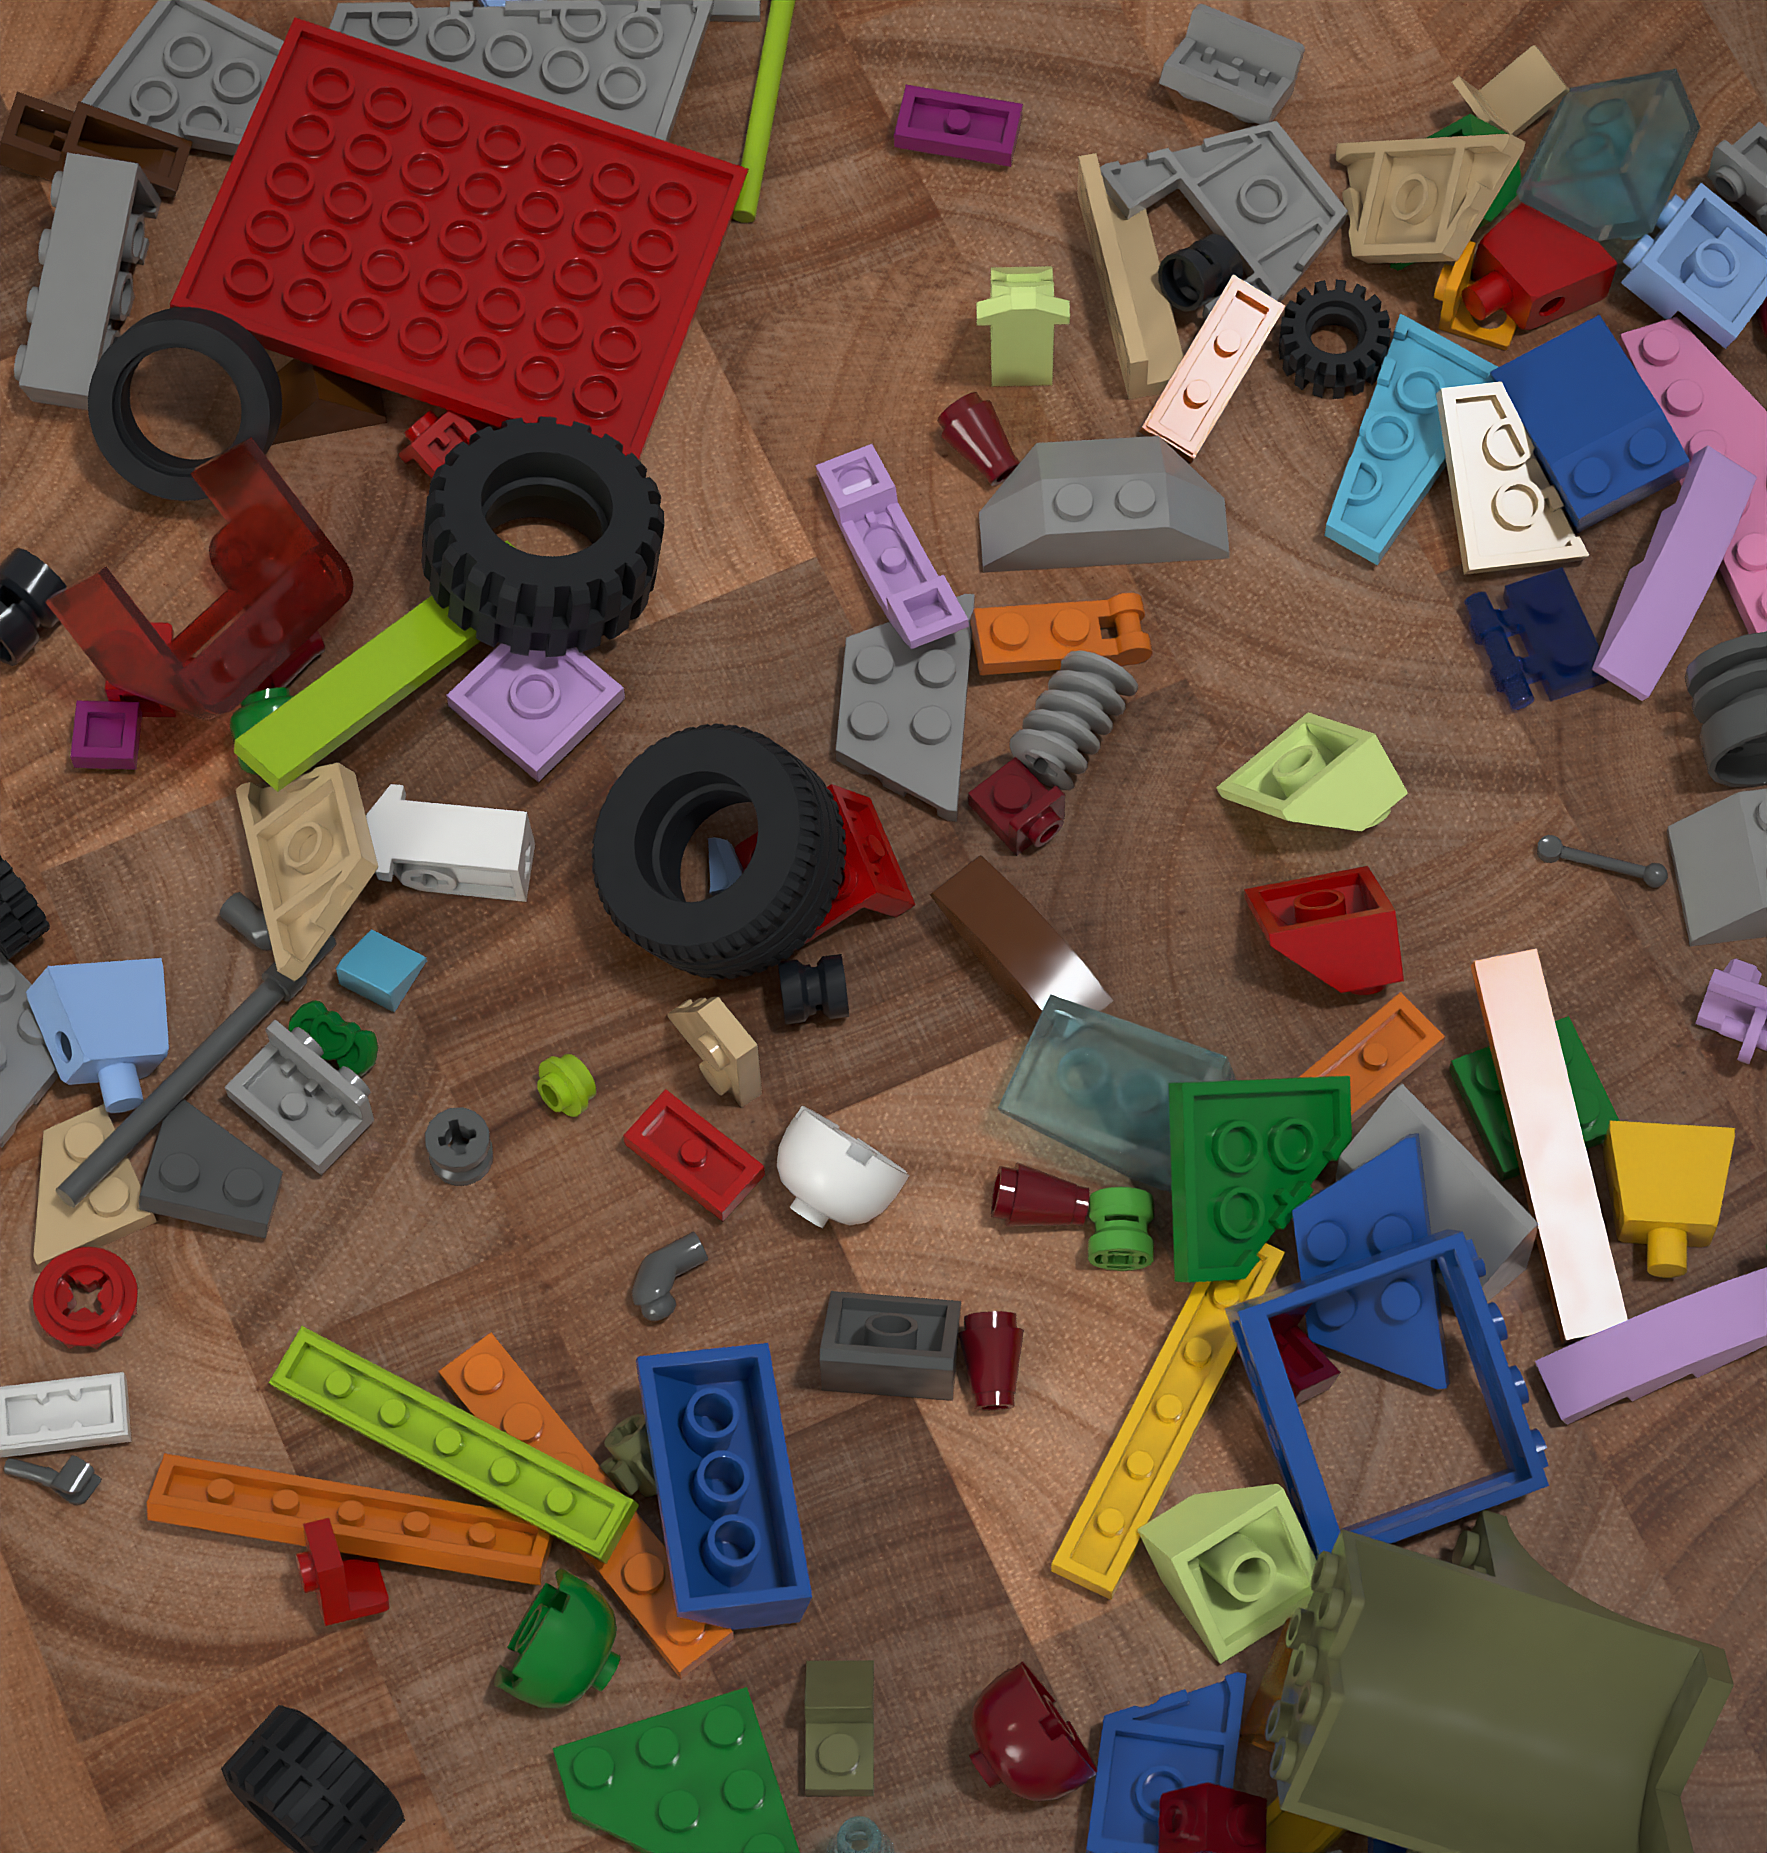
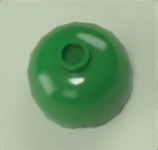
M561 1568L555 1572L558 1589L545 1583L526 1611L507 1646L508 1649L519 1653L512 1670L510 1671L499 1665L495 1675L494 1685L540 1708H562L576 1703L590 1687L601 1692L613 1677L621 1659L620 1655L611 1651L617 1634L614 1611L605 1597L587 1582Z

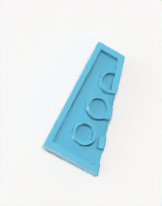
M1400 313L1389 351L1384 358L1378 375L1377 385L1370 405L1366 409L1352 456L1347 463L1328 517L1325 536L1378 565L1447 465L1436 393L1441 388L1493 383L1490 372L1498 368V366Z

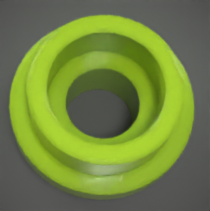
M565 1054L561 1058L551 1056L540 1063V1079L537 1082V1087L547 1106L555 1112L562 1111L571 1117H576L586 1111L588 1101L596 1095V1085L591 1073L583 1062L572 1054Z

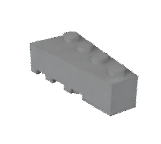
M67 153L64 170L57 171L53 177L51 205L56 208L52 228L44 229L40 238L38 257L39 263L44 265L39 287L33 286L27 300L26 316L27 321L31 323L27 345L21 344L19 346L14 364L15 379L19 381L20 388L32 402L88 410L89 386L96 365L109 346L121 336L119 331L113 330L116 320L124 321L127 316H130L135 295L133 291V278L129 272L132 263L144 265L149 248V240L144 238L145 217L157 219L162 201L138 163Z

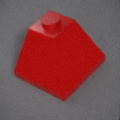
M1368 866L1244 889L1245 900L1270 946L1340 993L1350 992L1356 995H1369L1384 990L1387 986L1386 984L1404 981L1396 911Z

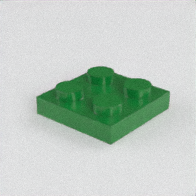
M1567 1016L1555 1021L1587 1150L1604 1142L1610 1121L1620 1120L1570 1017ZM1490 1046L1451 1060L1450 1074L1501 1181L1503 1182L1521 1175Z

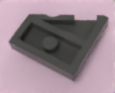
M182 1099L163 1119L140 1192L139 1210L266 1239L281 1189L283 1171L186 1100Z

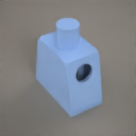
M153 958L48 966L29 987L26 994L60 1079L68 1085L99 1082L107 1112L120 1113L137 1108L144 1101L139 1079L149 1076L167 1057L169 1050L162 959Z

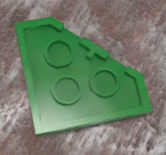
M1350 1076L1168 1083L1175 1282L1245 1279L1260 1260L1257 1254L1276 1229L1284 1230L1293 1218L1292 1210L1298 1204L1308 1199L1314 1191L1310 1185L1329 1161H1337L1341 1153L1352 1141Z
M747 1687L552 1748L573 1819L597 1831L600 1829L632 1845L633 1849L640 1853H800Z

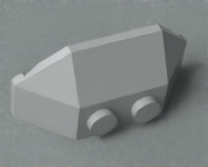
M1160 436L1036 443L979 512L983 573L1229 559L1230 552L1224 497Z

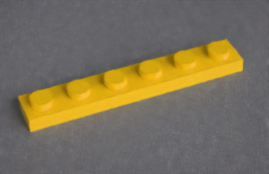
M1265 1243L1257 1254L1260 1258L1259 1262L1245 1279L1195 1283L1051 1563L1052 1572L1112 1600L1142 1541L1137 1529L1150 1522L1156 1514L1237 1354L1238 1346L1225 1308L1267 1294L1284 1261V1251Z

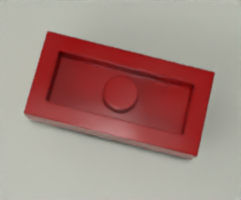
M667 1089L658 1096L623 1135L624 1143L628 1148L722 1222L765 1176L763 1164Z

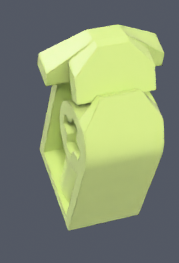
M991 267L990 299L976 302L977 326L990 325L992 386L1052 385L1054 324H1070V301L1054 297L1053 267Z

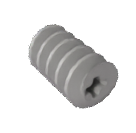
M1071 651L1061 661V671H1057L1051 676L1048 682V690H1045L1036 699V710H1032L1023 719V729L1017 731L1010 739V750L1013 757L1020 760L1039 782L1052 788L1058 786L1060 790L1070 791L1075 787L1072 779L1065 771L1080 775L1088 768L1087 761L1081 753L1094 755L1099 751L1100 742L1093 733L1107 735L1112 731L1113 723L1106 714L1115 716L1123 714L1126 708L1125 702L1120 695L1130 697L1138 690V683L1123 667L1108 658L1086 651Z

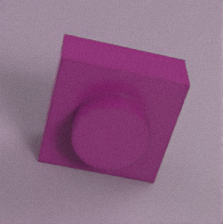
M76 701L70 756L74 768L137 770L142 710L139 702Z

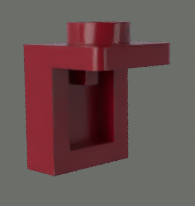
M1312 1303L1268 1318L1297 1404L1329 1390L1341 1373L1297 1326Z
M1209 1782L1163 1793L1160 1797L1158 1853H1266L1267 1798Z

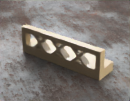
M1097 154L1079 156L1077 196L1128 400L1162 394L1184 356L1171 305L1162 293L1158 282L1160 262L1146 208L1127 219L1106 193Z

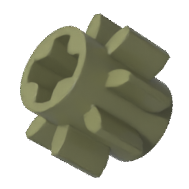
M636 1414L620 1422L607 1435L604 1444L612 1456L601 1464V1468L618 1490L623 1488L628 1495H632L639 1490L643 1496L651 1497L657 1495L645 1416L644 1414Z

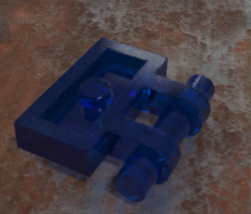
M1563 567L1506 585L1503 599L1508 609L1503 611L1493 608L1486 592H1477L1465 599L1464 604L1471 617L1468 623L1471 635L1476 644L1484 646L1493 666L1489 671L1490 677L1496 690L1505 692L1513 710L1523 709L1534 702L1535 698L1529 684L1538 681L1542 682L1550 702L1608 683L1609 680L1592 670L1600 647ZM1520 634L1529 656L1525 658L1515 656L1507 637Z

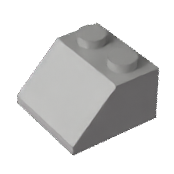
M1766 788L1733 794L1667 828V836L1690 946L1767 937Z

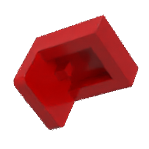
M330 1518L304 1523L303 1528L307 1551L295 1554L299 1577L304 1593L315 1591L325 1626L389 1610V1597L377 1558L362 1556L342 1561Z

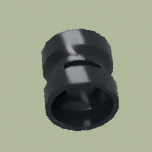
M1217 234L1207 235L1195 241L1188 248L1179 249L1167 255L1160 263L1158 282L1162 293L1169 303L1177 309L1186 312L1192 311L1207 304L1213 297L1220 296L1233 275L1242 279L1243 264L1239 252L1229 240Z
M842 954L822 956L817 962L816 967H811L810 964L803 965L797 959L781 961L778 964L785 1024L805 1022L810 1015L817 1014L816 1011L820 1010L829 1019L849 1017Z

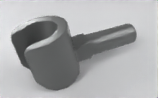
M74 1455L69 1458L60 1472L50 1467L46 1468L14 1458H8L4 1466L6 1474L42 1483L43 1486L52 1488L59 1496L73 1505L85 1503L101 1482V1478L94 1474V1468Z

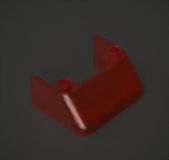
M252 437L201 464L190 473L227 521V524L213 536L209 546V557L215 572L228 589L180 632L171 643L166 644L107 566L53 594L45 601L98 671L111 685L202 720L215 719L237 707L349 601L353 593V576L348 564Z

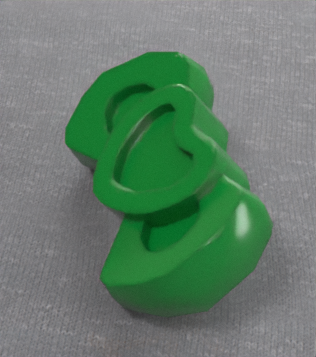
M312 1000L301 1005L290 1017L289 1031L291 1032L295 1027H299L308 1033L324 1052L321 1056L322 1059H336L339 1068L345 1066L359 1077L365 1075L375 1065L379 1048L375 1033L361 1030L355 1022H345L339 1013L328 1011L321 1001Z

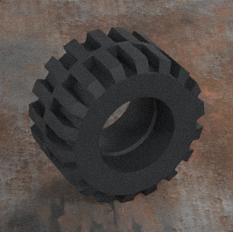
M278 1705L221 1768L228 1787L238 1800L294 1853H377L405 1821L398 1800L378 1776L329 1731L304 1713L293 1708Z

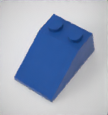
M1600 315L1490 372L1494 382H1502L1535 447L1533 454L1551 486L1554 485L1564 504L1563 509L1576 533L1686 477L1690 464L1686 452L1656 399Z

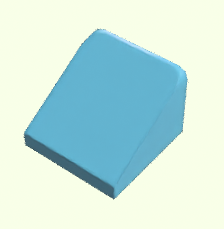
M371 929L341 959L336 967V973L341 986L395 1012L427 962L425 956Z

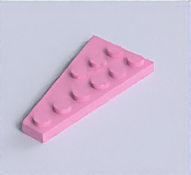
M1678 317L1622 333L1618 342L1620 347L1661 407L1686 452L1690 463L1694 453L1709 445L1757 476L1737 529L1720 563L1719 569L1748 633L1766 632L1767 411ZM1685 477L1679 480L1681 486L1683 485Z

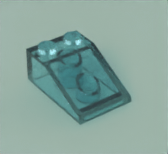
M1050 994L998 1109L1000 1113L1129 1178L1172 1193L1168 1083L1237 1079L1229 1059L1225 1055Z

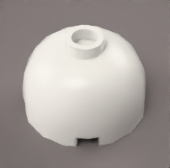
M801 1106L785 1131L778 1148L777 1169L781 1182L796 1196L790 1208L821 1228L825 1226L829 1218L846 1225L866 1223L881 1214L896 1198L910 1175L906 1174L907 1172L864 1141L859 1138L855 1139L840 1130V1126L805 1106Z

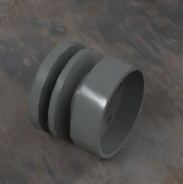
M1766 631L1747 634L1721 642L1704 651L1687 666L1684 677L1687 690L1693 698L1691 705L1693 714L1700 723H1703L1699 738L1708 774L1715 782L1730 787L1767 785Z

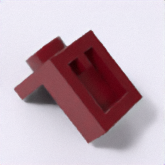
M1014 757L968 793V805L1007 847L1018 856L1032 844L1035 847L1043 846L1061 830L1064 824L1063 820L1065 819L1066 795L1058 786H1054L1048 791L1025 765Z

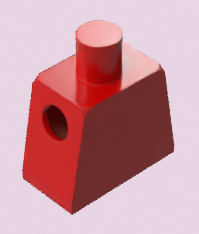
M1543 184L1535 189L1481 239L1471 270L1476 281L1462 290V299L1469 313L1478 320H1484L1502 308L1520 329L1532 330L1606 298L1618 263L1552 191Z

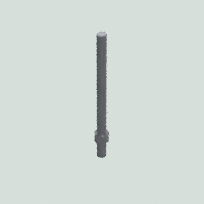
M330 935L304 974L296 981L278 972L274 962L262 974L263 983L56 1188L58 1196L67 1205L74 1208L281 1000L290 1001L307 984L306 975L336 946L335 938Z

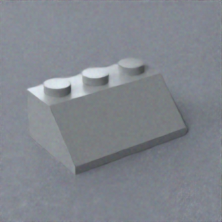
M1401 1084L1392 1091L1341 1153L1335 1179L1337 1181L1340 1180L1344 1175L1387 1150L1408 1134L1419 1133L1431 1235L1450 1229L1463 1231L1466 1240L1472 1239L1478 1257L1484 1260L1486 1276L1479 1278L1488 1302L1526 1270L1539 1223L1434 1115ZM1435 1258L1439 1299L1446 1306L1453 1307L1437 1258Z

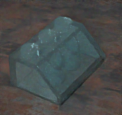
M1676 68L1569 88V93L1562 98L1516 191L1520 201L1595 241L1615 238L1633 240L1651 233L1701 128Z

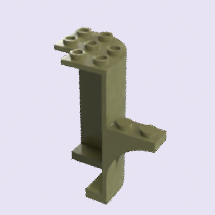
M1488 1510L1480 1511L1472 1531L1464 1530L1460 1534L1454 1548L1452 1563L1341 1529L1332 1551L1321 1552L1312 1574L1311 1589L1314 1592L1307 1610L1298 1607L1293 1613L1288 1626L1286 1646L1292 1648L1293 1652L1281 1700H1277L1274 1703L1265 1731L1266 1740L1275 1743V1750L1270 1765V1777L1277 1780L1281 1810L1408 1848L1406 1853H1694L1680 1796L1734 1686L1723 1648L1632 1620L1582 1596L1555 1578L1530 1556L1515 1537L1507 1516Z

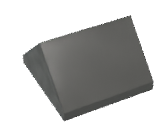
M831 1291L820 1346L819 1361L822 1391L953 1401L961 1301Z

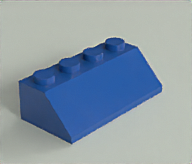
M761 1343L638 1356L636 1367L677 1617L733 1630L800 1622L812 1599V1592L769 1344Z

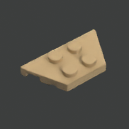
M1512 134L1337 143L1336 158L1338 162L1347 166L1350 187L1344 190L1342 195L1344 206L1348 210L1347 214L1350 217L1348 233L1352 256L1367 264L1458 261L1523 153L1525 141Z
M340 763L316 767L313 771L300 775L279 792L271 786L260 788L251 782L241 784L235 789L277 971L294 981L304 974L378 869L356 775Z

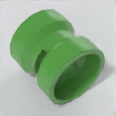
M1109 1187L1091 1193L1089 1197V1218L1095 1224V1233L1088 1240V1260L1090 1264L1098 1268L1115 1271H1131L1151 1265L1154 1261V1241L1147 1234V1226L1154 1218L1153 1195L1145 1190L1131 1187Z

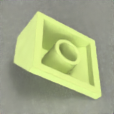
M1309 712L1216 787L1222 798L1286 821L1361 832L1386 819L1390 814L1391 807L1408 794L1374 733Z
M1279 1484L1193 1494L1137 1529L1162 1583L1214 1659L1220 1664L1290 1621L1298 1607L1307 1610L1314 1592L1311 1589V1579L1317 1560L1286 1492Z

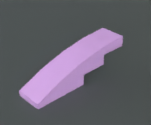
M1709 445L1694 453L1676 503L1663 510L1660 515L1644 561L1629 570L1593 665V671L1641 701L1649 698L1681 643L1714 579L1737 529L1757 476Z
M1767 1267L1659 1306L1536 1360V1365L1561 1420L1568 1425L1625 1397L1634 1401L1691 1373L1697 1378L1766 1346Z

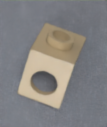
M1535 45L1531 46L1480 90H1477L1460 76L1452 81L1479 119L1515 137L1570 91L1541 50Z

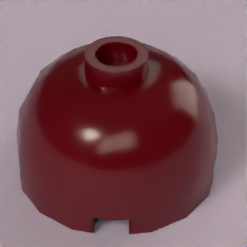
M1023 1661L1012 1669L1009 1668L1001 1673L981 1692L973 1707L971 1721L972 1732L979 1748L970 1753L969 1757L990 1788H994L1002 1782L1017 1797L1036 1802L1055 1800L1080 1788L1087 1783V1780L1096 1775L1098 1771L1091 1755L1070 1721L1065 1722L1053 1703L1056 1701L1033 1670Z

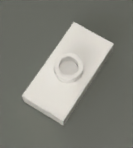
M124 1372L0 1387V1458L131 1442L128 1386Z

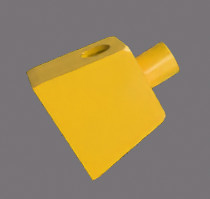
M1626 1121L1609 1122L1603 1142V1158L1616 1236L1623 1243L1647 1244V1272L1649 1274L1663 1278L1682 1276L1687 1273V1247H1707L1711 1245L1719 1221L1735 1139V1128Z

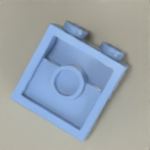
M1700 183L1685 200L1675 194L1657 214L1652 223L1661 229L1654 239L1645 233L1625 256L1622 262L1631 270L1621 283L1666 320L1679 311L1726 349L1737 338L1767 297V236L1704 184Z

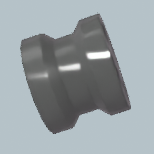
M463 1107L449 1108L438 1113L429 1122L425 1132V1146L429 1154L431 1167L435 1175L442 1181L455 1186L471 1185L481 1180L489 1172L493 1163V1146L490 1140L489 1129L479 1114ZM462 1137L467 1138L469 1140V1143L463 1141ZM453 1139V1144L449 1147L448 1144Z

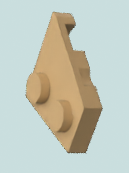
M711 997L708 1000L706 998H699L695 1002L688 999L667 1014L670 1021L703 1060L699 1064V1068L716 1093L722 1096L728 1091L741 1108L762 1094L758 1045L719 997Z
M104 1104L44 1130L33 1255L40 1272L55 1257L72 1249L80 1247L100 1248L157 1222L152 1212L139 1210V1196L142 1187L127 1155L74 1208L67 1205L56 1193V1188L115 1130Z

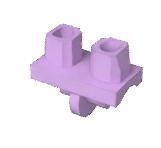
M1733 959L1723 971L1714 969L1695 1024L1743 1042L1737 1060L1750 1064L1756 1047L1767 1051V987L1759 985L1762 974L1755 965Z

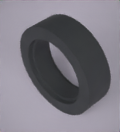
M177 307L161 310L142 318L109 346L97 363L91 378L88 393V414L96 443L103 456L118 474L129 483L149 494L170 500L192 501L210 498L229 490L246 477L265 456L273 444L281 422L282 392L279 377L271 358L261 343L247 329L234 320L211 310ZM186 348L207 355L224 368L237 388L242 409L240 428L231 447L209 458L184 459L160 450L144 436L134 419L130 405L132 377L143 358L162 349Z

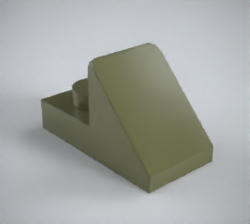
M874 1660L806 1661L804 1701L806 1721V1797L874 1796Z

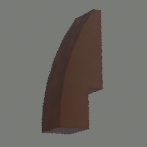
M17 92L0 141V165L29 175L53 180L57 171L64 170L67 153L138 163L159 196L175 197L193 141L78 101L74 112Z
M980 855L929 894L1005 995L1014 994L1051 1044L1068 1038L1113 1002L1098 980L1056 930L983 856Z

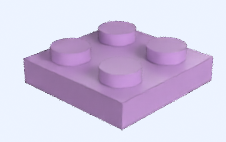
M501 643L446 695L448 706L539 782L625 699L624 687L582 652L579 653L576 647L567 649L565 656L546 657L545 651L529 650V655L524 656L511 653V646Z

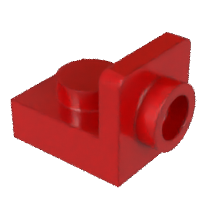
M430 409L403 433L411 443L397 455L405 464L414 459L432 479L436 468L445 463V456L461 442L469 445L470 435L478 431L461 414L447 410L437 417Z

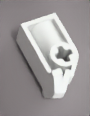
M390 784L367 813L366 819L378 863V869L375 871V874L379 880L392 882V877L395 874L403 885L419 891L526 902L535 849V841L527 812L405 800L406 792L404 786Z

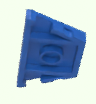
M1419 1133L1408 1134L1387 1150L1368 1162H1364L1344 1175L1340 1180L1324 1190H1320L1292 1210L1301 1281L1431 1235ZM1435 1259L1315 1301L1305 1313L1308 1338L1312 1342L1435 1389H1447L1450 1384Z
M1235 1672L1226 1675L1224 1681L1188 1693L1184 1689L1162 1696L1156 1703L1145 1707L1132 1706L1104 1715L1086 1853H1158L1160 1797L1163 1793L1206 1782L1233 1789L1247 1673Z

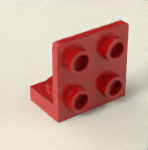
M833 784L826 788L833 794V800L837 802L839 807L838 814L842 816L844 822L842 828L845 830L846 837L844 841L846 845L844 860H846L844 870L841 872V875H843L842 883L838 887L839 892L836 899L832 901L833 906L829 914L827 913L824 918L825 921L820 927L818 926L815 929L814 935L811 939L806 940L805 944L863 907L892 917H898L916 905L871 798ZM758 832L735 847V853L744 871L755 851Z

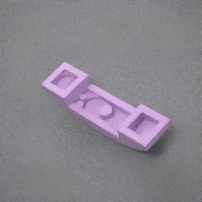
M873 445L864 446L815 465L824 493L854 559L877 602L903 641L911 649H914L969 627L968 618L945 576L937 575L897 501L896 487Z

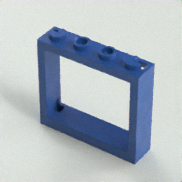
M1446 1229L1225 1308L1292 1508L1316 1560L1322 1551H1332L1341 1529H1339L1268 1318L1437 1258L1508 1468L1342 1529L1391 1544L1549 1486L1543 1469L1549 1466L1544 1450L1547 1449L1546 1443L1537 1428L1532 1430L1529 1428L1522 1407L1523 1404L1529 1403V1394L1525 1381L1516 1365L1508 1366L1501 1345V1341L1508 1338L1506 1325L1496 1303L1490 1302L1487 1304L1479 1278L1486 1276L1484 1260L1478 1257L1472 1239L1466 1240L1463 1231Z

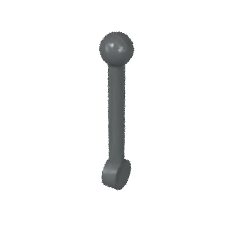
M1554 835L1543 836L1538 842V857L1546 863H1553L1562 858L1643 878L1648 886L1656 888L1664 885L1668 879L1667 870L1660 863H1651L1643 866L1566 847Z

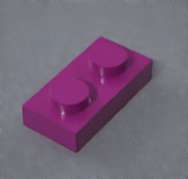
M906 85L894 132V147L1011 167L1023 117V104Z

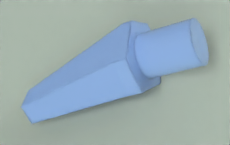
M716 837L708 838L709 893L713 897L729 888L744 872L732 844L728 840Z

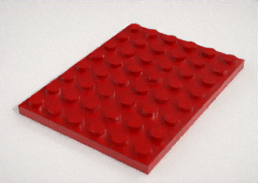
M294 17L170 302V308L194 307L220 313L247 329L261 343L264 349L500 428L502 422L521 417L524 423H537L539 416L556 417V424L572 426L573 421L590 426L592 428L591 433L600 438L605 433L623 445L622 453L625 456L633 453L641 461L732 221L749 169Z

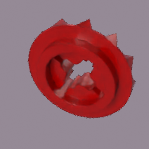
M80 1247L55 1257L45 1266L35 1283L33 1308L37 1320L47 1336L62 1342L69 1349H72L74 1346H90L98 1349L103 1342L112 1337H122L124 1328L131 1317L137 1315L139 1288L132 1270L118 1255L102 1248ZM71 1282L78 1289L82 1287L89 1293L98 1287L100 1289L103 1288L97 1295L103 1312L101 1315L96 1311L92 1313L85 1307L79 1309L76 1313L72 1311L77 1302L69 1285Z

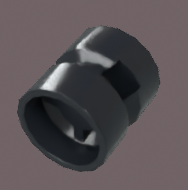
M15 548L0 563V661L11 666L17 665L39 642L37 630L39 627L45 629L52 628L75 604V598L63 580L42 560L22 548Z

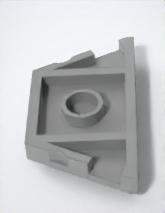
M963 594L956 597L968 618L969 627L914 649H911L903 641L890 622L846 637L836 741V761L860 774H870L877 777L884 787L903 797L909 793L937 808V815L947 821H957L972 643L970 618L975 607V594Z

